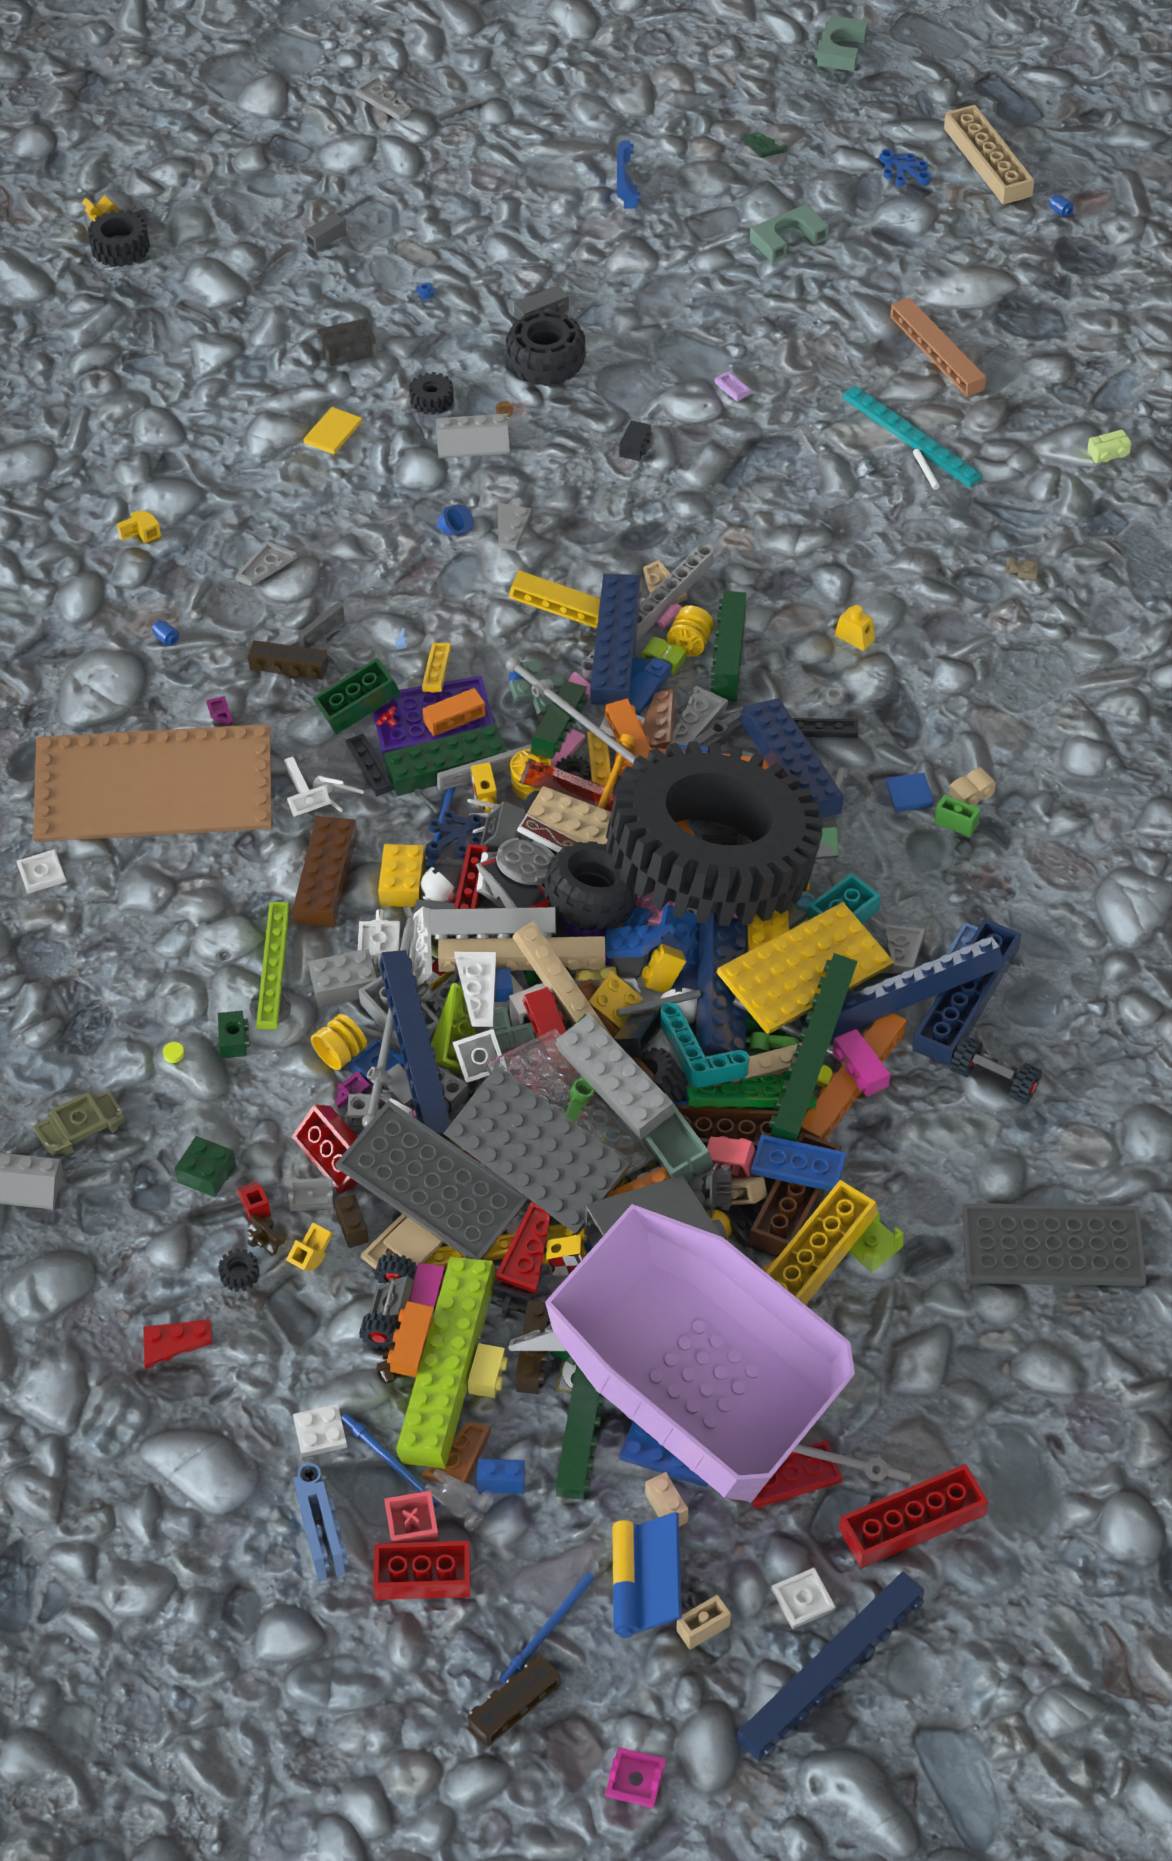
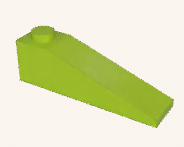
M453 983L430 1045L435 1050V1064L441 1068H446L450 1073L463 1074L453 1042L476 1035L475 1029H472L463 988L461 985Z

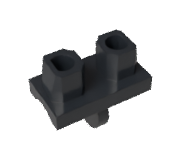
M502 1281L500 1284H493L491 1304L503 1307V1315H508L510 1310L526 1314L528 1300L532 1299V1292L522 1288L520 1290L512 1289L513 1285Z

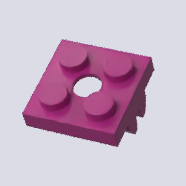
M618 1747L616 1757L613 1758L612 1768L610 1769L609 1782L605 1792L606 1797L654 1809L666 1759ZM632 1773H640L643 1776V1782L640 1785L634 1786L629 1782V1776Z

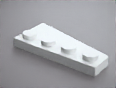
M421 907L413 917L414 925L409 958L412 960L411 971L412 975L416 976L417 987L432 976L430 908Z
M454 952L471 1025L476 1027H493L496 952Z

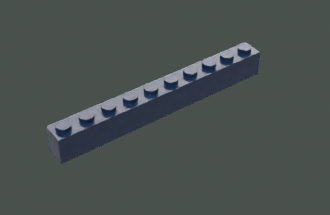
M992 936L982 939L977 943L943 955L941 958L924 963L893 978L885 979L881 983L866 987L857 993L847 995L832 1038L1004 967V961L998 944ZM808 1013L799 1017L802 1028H808L809 1023L805 1022Z
M406 950L382 952L379 967L417 1120L449 1141V1138L443 1133L453 1121L449 1120V1105L443 1097L445 1094L443 1083L440 1084L439 1081L440 1069L438 1065H435V1050L430 1045V1030L426 1029L425 1026L426 1014L425 1011L421 1010V995L416 990L417 979L415 975H412L411 971L412 960L408 958Z
M902 1571L738 1731L737 1742L758 1762L764 1756L769 1757L775 1750L776 1744L781 1739L784 1741L793 1732L792 1728L797 1723L802 1724L814 1707L818 1708L823 1704L826 1695L831 1690L836 1691L841 1686L842 1679L847 1674L852 1675L858 1669L860 1661L871 1657L876 1650L875 1647L880 1642H886L892 1634L891 1631L896 1626L901 1627L906 1622L907 1615L912 1610L917 1611L923 1605L924 1589Z

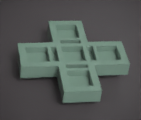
M538 660L521 662V666L539 681L550 679L554 685L552 691L558 694L564 684L561 674L544 676ZM525 678L511 680L508 684L515 701L532 699L538 715L547 713L553 701L546 695L535 697L531 690L533 685Z
M506 1007L494 1010L493 1027H489V1030H494L502 1055L506 1054L507 1050L513 1047L520 1048L536 1044L531 1023L511 1027Z

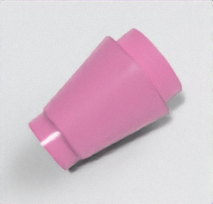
M677 603L670 604L657 620L659 627L665 629L672 625L682 607Z

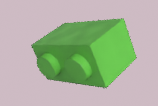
M944 795L936 807L934 824L971 838L979 824L981 809Z

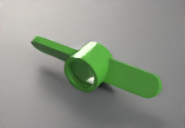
M752 1032L751 1036H746L745 1042L750 1043L748 1050L756 1054L769 1052L770 1047L784 1048L799 1044V1040L795 1037L767 1035V1033Z
M582 1075L580 1079L574 1082L569 1092L570 1103L565 1113V1116L575 1123L582 1107L588 1104L594 1092V1088Z

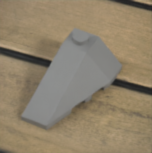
M551 1324L545 1328V1332L541 1333L540 1330H535L510 1340L508 1346L510 1351H567L555 1336Z

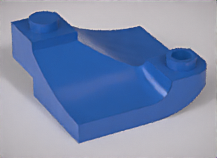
M623 140L617 148V198H624V209H637V202H640V192H637V185L633 184L627 167L628 162L631 161V154H634V144H631V140Z
M656 657L652 660L634 658L630 705H634L637 715H640L652 702L654 694L660 692V686L671 675V664Z
M666 905L663 908L660 925L673 924L676 932L673 935L665 934L662 936V944L683 952L686 963L681 971L690 970L698 973L699 922H696V914L686 911L684 917L680 918L673 915V906ZM659 945L650 950L648 954L647 966L651 960V955L653 951L657 949Z

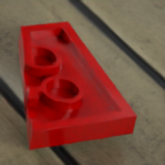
M211 1320L144 1326L145 1370L152 1368L153 1364L164 1360V1362L172 1360L173 1356L180 1353H189L211 1344Z

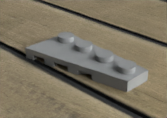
M378 75L354 89L356 96L399 121L411 114V108L401 98H397L396 93L390 90L387 84L380 80Z

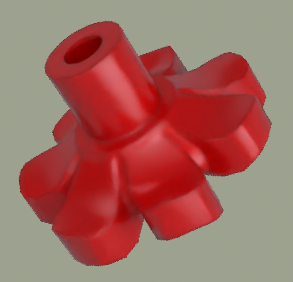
M392 706L386 713L380 716L381 718L376 722L379 726L386 722L391 727L397 724V721L393 718L396 710L395 706Z

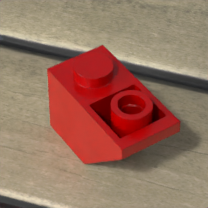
M257 1181L236 1188L250 1223H252L251 1216L255 1214L260 1218L271 1217L269 1201L262 1186Z

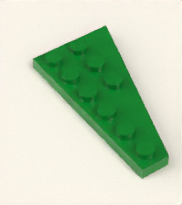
M787 1071L783 1072L782 1076L768 1074L742 1078L739 1083L733 1084L729 1081L724 1082L720 1086L687 1087L686 1097L688 1106L697 1108L703 1106H714L717 1108L757 1107L761 1109L776 1107L778 1098H783L785 1094L781 1091L785 1079L790 1080L791 1075L787 1074ZM814 1091L808 1108H816L817 1099Z

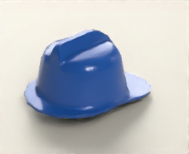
M461 504L446 507L443 513L439 515V525L436 528L441 529L446 535L465 533L473 527V516L469 509Z

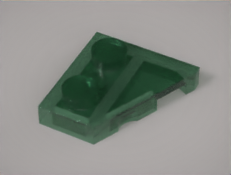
M759 132L746 134L743 139L760 158L785 153L788 148L785 144L782 146L775 144L774 139L766 137Z

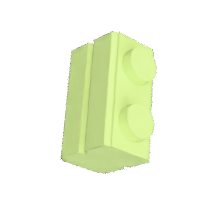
M1123 429L1089 438L1088 452L1095 463L1108 462L1111 459L1123 458L1130 454L1131 441L1126 437Z

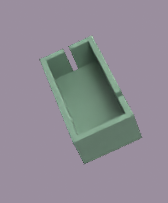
M673 1104L674 1114L646 1135L642 1141L660 1166H664L670 1178L683 1175L686 1182L694 1178V1173L698 1176L713 1167L714 1164L708 1149Z

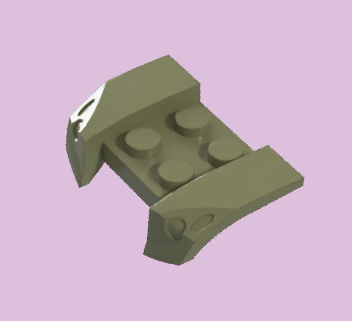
M109 1090L97 1096L90 1095L87 1092L51 1109V1114L47 1116L48 1119L33 1126V1130L44 1148L52 1156L58 1154L67 1155L73 1153L72 1144L105 1128L114 1133L127 1118Z

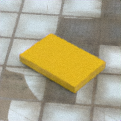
M331 407L305 436L304 443L335 454L361 425L362 418Z

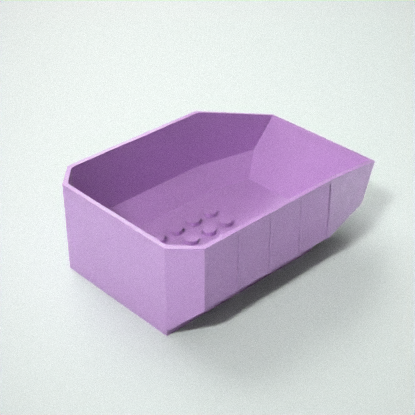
M633 1204L545 1302L555 1336L596 1391L606 1397L625 1413L628 1418L632 1419L724 1498L751 1503L855 1375L850 1341L726 1239Z

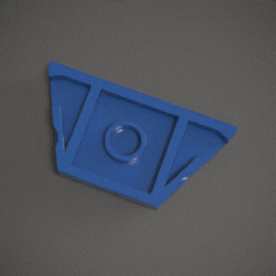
M673 924L607 928L605 953L608 959L643 957L652 948L662 943V936L665 934L673 935L676 929Z

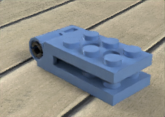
M304 1464L298 1470V1477L293 1478L317 1580L320 1582L327 1580L326 1571L330 1570L320 1524L315 1525L314 1517L321 1516L336 1577L346 1575L344 1566L348 1565L339 1521L336 1517L333 1499L328 1500L325 1485L322 1481L321 1470L316 1464Z

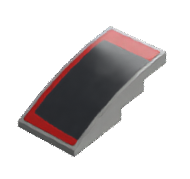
M496 856L477 863L476 866L496 899L500 898L506 908H552L548 905L544 894L545 889L541 884L527 885L510 879L499 869Z

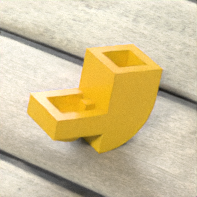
M105 195L96 205L87 198L82 202L86 207L85 211L92 221H95L97 216L102 217L104 212L110 214L111 210L119 212L120 209Z
M145 511L131 512L130 519L117 523L118 534L122 541L139 535L144 543L161 537L159 523L152 514Z
M312 1222L303 1242L295 1241L286 1261L302 1270L313 1271L325 1258L327 1253L324 1251L334 1233Z

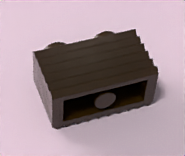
M350 1194L335 1199L336 1215L348 1247L352 1248L368 1243L367 1226L356 1196Z

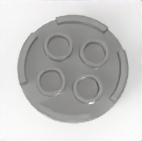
M512 838L500 845L496 862L499 869L510 879L522 884L539 885L545 883L548 865L555 856L549 848L535 840L531 842Z

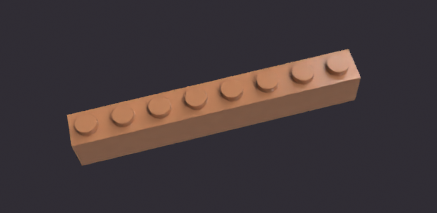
M908 297L891 304L892 320L966 397L985 390V374L966 357L965 353L937 327L936 323Z

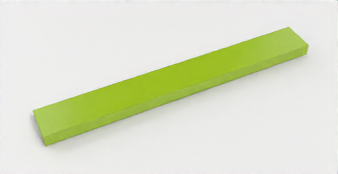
M269 902L256 1022L257 1029H278L290 902Z

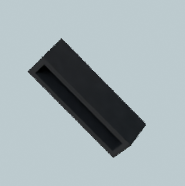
M661 1007L630 1015L613 1038L631 1058H641L662 1029L660 1025Z

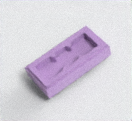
M729 371L715 378V384L735 401H739L751 393V389Z

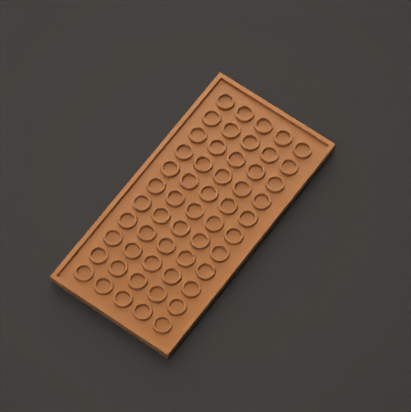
M270 724L36 737L34 842L272 829Z

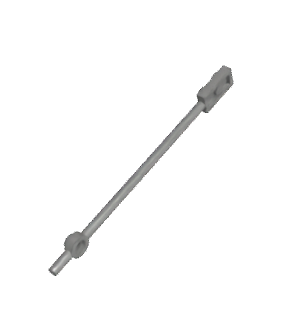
M798 1444L792 1451L863 1470L867 1477L873 1481H881L886 1477L910 1483L912 1478L911 1473L889 1468L887 1462L879 1457L872 1458L866 1462ZM874 1465L880 1466L881 1472L879 1474H875L872 1471Z

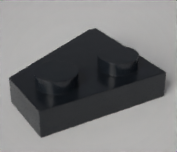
M753 1204L731 1205L729 1210H721L727 1215L731 1225V1232L743 1248L750 1246V1230L758 1216L757 1213H754Z

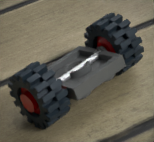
M968 1036L964 1037L954 1053L955 1056L952 1058L950 1070L968 1077L976 1064L1013 1080L1014 1084L1011 1087L1010 1098L1027 1105L1037 1090L1036 1088L1042 1077V1070L1025 1063L1020 1068V1072L1017 1073L1018 1068L1002 1061L1001 1065L997 1064L998 1059L985 1053L980 1056L983 1043Z
M387 1253V1256L384 1254L378 1260L375 1279L381 1285L376 1286L370 1312L366 1316L364 1315L359 1332L360 1339H363L364 1343L368 1342L369 1346L375 1345V1348L380 1346L382 1349H386L387 1345L392 1343L395 1347L396 1343L393 1342L395 1329H400L401 1322L397 1320L399 1319L401 1308L405 1309L406 1303L409 1300L417 1270L416 1263L412 1262L410 1258L405 1259L406 1256L404 1255L400 1257L396 1253H394V1256L391 1253Z

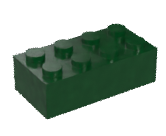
M377 657L313 697V700L337 735L401 695V692L394 679Z

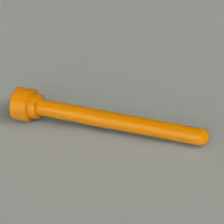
M622 734L619 743L625 749L631 751L637 740L631 735ZM618 754L597 806L604 810L625 760L620 754Z

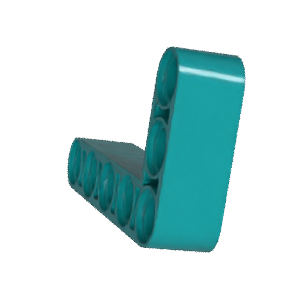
M672 1002L662 1005L661 1028L692 1086L697 1088L742 1079L748 1075L750 1057L747 1052L736 1050L705 1057L680 1007Z

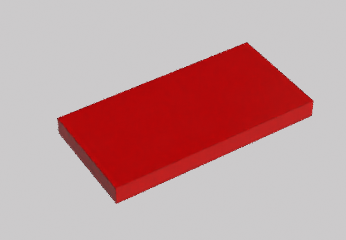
M827 1440L807 1445L832 1452ZM792 1452L754 1498L752 1503L754 1508L762 1507L843 1483V1478L837 1463Z

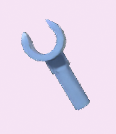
M405 628L402 629L401 638L395 639L397 650L407 648Z

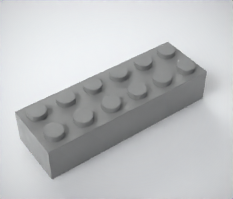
M555 907L430 909V935L436 941L438 939H449V937H456V939H469V937H477V939H489L490 937H497L498 939L511 938L516 931L534 921L543 936L551 938L556 936Z
M590 1013L556 1039L558 1051L586 1079L640 1140L674 1114L673 1102Z

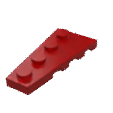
M531 1202L495 1276L499 1281L537 1294L552 1216L534 1202Z

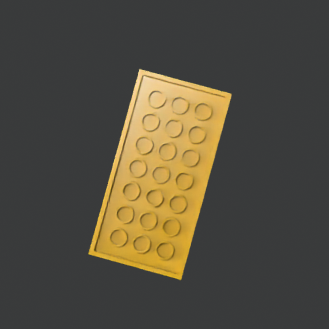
M842 902L718 968L716 973L768 1035L805 1015L809 1010H814L815 1006L811 1004L815 993L820 994L821 989L817 988L821 976L825 977L827 974L823 969L827 959L831 960L834 953L858 961L848 991L891 968L894 961L845 903Z

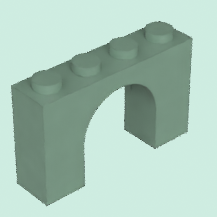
M831 15L829 22H826L825 31L822 33V40L819 41L818 49L815 52L817 66L854 71L858 62V48L839 46L835 43L839 41L865 43L868 34V21Z
M805 204L750 227V241L773 263L786 257L787 243L778 234L785 231H796L803 234L815 245L828 239L829 225Z

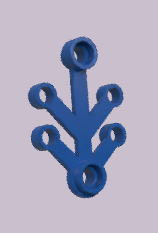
M884 149L879 155V160L885 164L884 178H892L893 169H891V164L896 166V185L898 186L905 185L906 177L904 176V171L917 178L921 186H926L930 183L931 173L926 171L928 162L924 160L915 161L916 156L913 153L894 154L893 150Z

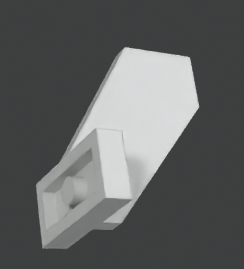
M290 757L284 760L288 774L299 793L287 798L293 817L331 804L325 785L309 790L294 758Z

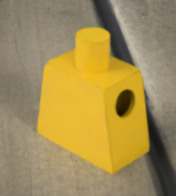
M854 605L849 607L839 618L835 636L865 651L875 641L873 619L862 612L861 606Z

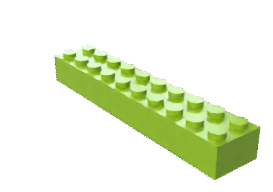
M450 1257L396 1447L402 1464L446 1469L449 1452L468 1387L469 1375L479 1343L478 1338L479 1335L480 1338L492 1298V1286L496 1283V1270L493 1261Z

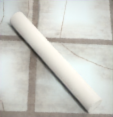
M915 449L913 454L934 490L938 489L940 485L921 451Z

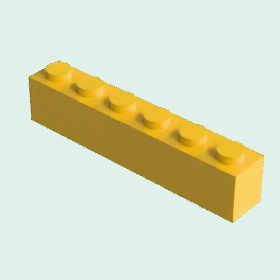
M520 570L517 571L509 598L597 628L600 598Z

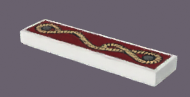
M526 814L517 829L518 832L556 852H559L567 845L572 846L573 843L578 842Z

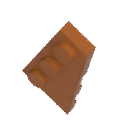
M468 1422L453 1438L446 1469L427 1468L422 1473L423 1479L466 1489L490 1436V1426Z

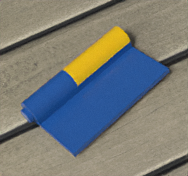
M675 1511L639 1525L627 1520L615 1522L612 1525L614 1632L621 1638H630L634 1634L681 1619L679 1513Z

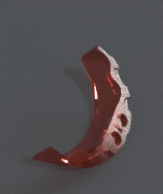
M532 759L528 760L519 782L539 789L544 786L596 807L605 789V786L580 775L556 768L547 763L542 764ZM615 791L611 792L605 810L609 812L612 810Z

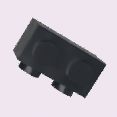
M630 421L619 443V457L640 461L642 456L646 455L648 444L653 440L650 424Z

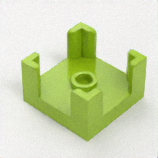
M878 1211V1215L848 1252L872 1273L903 1247L904 1233L897 1227L894 1228V1234L880 1223V1213Z

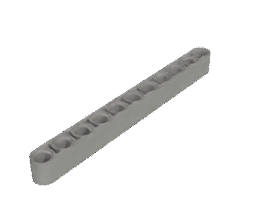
M700 544L640 604L636 642L657 622L670 604H675L678 598L713 565V547L710 544ZM594 651L581 665L582 678L590 684Z

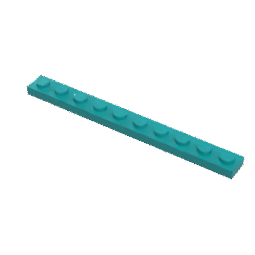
M855 385L843 393L844 400L913 449H919L923 456L967 487L971 488L982 480V473Z

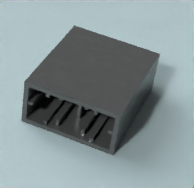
M683 1175L586 1204L584 1236L591 1248L600 1241L631 1204L713 1233L727 1240L726 1231L721 1221L718 1219L712 1221L708 1216L706 1200L701 1190H692Z

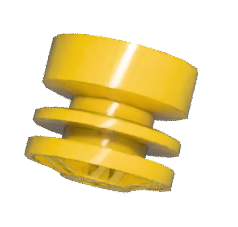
M685 606L679 610L667 634V641L669 644L678 645L685 649L686 656L688 657L698 656L703 652L715 628V622L712 616L704 609L696 606Z
M531 749L517 752L510 762L512 791L521 800H526L531 792L540 791L542 786L552 789L551 759L531 754Z
M338 1014L333 1020L328 1022L327 1027H322L311 1037L316 1053L329 1067L335 1070L342 1069L350 1062L351 1057H356L367 1047V1040L361 1029L352 1019L344 1014Z

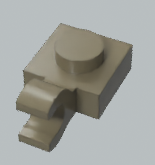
M1007 558L1005 572L1017 573V578L1036 580L1039 562L1020 559L1018 563L1013 558Z

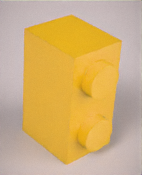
M661 943L653 951L648 966H645L642 970L641 977L645 987L663 994L669 991L686 963L683 952Z

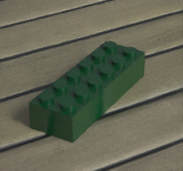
M724 591L723 598H719V610L722 611H719L717 615V623H720V625H716V637L719 638L714 641V651L717 652L713 653L712 665L715 666L711 668V679H714L711 680V692L728 701H737L746 619V592Z
M496 724L384 753L385 769L394 786L396 796L412 793L418 788L423 790L437 786V773L507 752V748Z

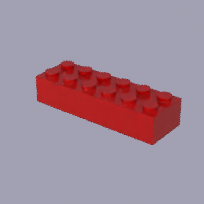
M963 1464L841 1516L839 1531L860 1569L985 1516L989 1502L967 1464Z

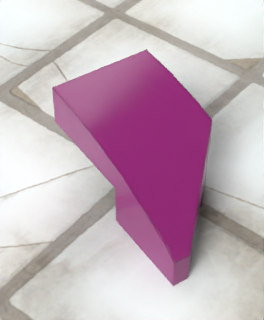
M225 696L206 700L211 719L233 725Z
M357 1071L342 1084L338 1083L337 1089L339 1091L335 1104L338 1108L348 1105L349 1094H365L372 1088Z

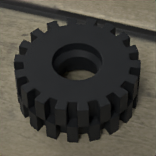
M426 372L424 376L420 374L418 379L414 378L413 382H410V403L414 409H417V412L421 413L424 411V414L431 412V415H435V412L440 414L443 409L447 411L448 406H452V402H454L453 384L448 376L445 375L443 377L442 373L436 375V372H432V374Z

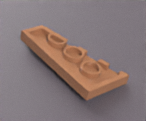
M673 689L663 690L654 694L644 720L643 732L645 736L649 737L651 748L664 749L667 748L668 744H673L675 692Z

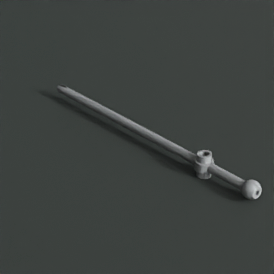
M512 657L507 660L506 668L510 672H517L533 685L531 690L535 697L546 695L630 763H634V759L637 757L553 692L554 685L550 679L539 681L521 666L518 658Z
M412 918L406 920L400 950H406L407 955L414 925ZM390 1007L388 1009L377 1068L371 1067L367 1073V1078L374 1085L368 1114L362 1119L364 1128L367 1127L377 1114L382 1086L387 1087L392 1080V1076L388 1075V1072L385 1071L394 1027Z

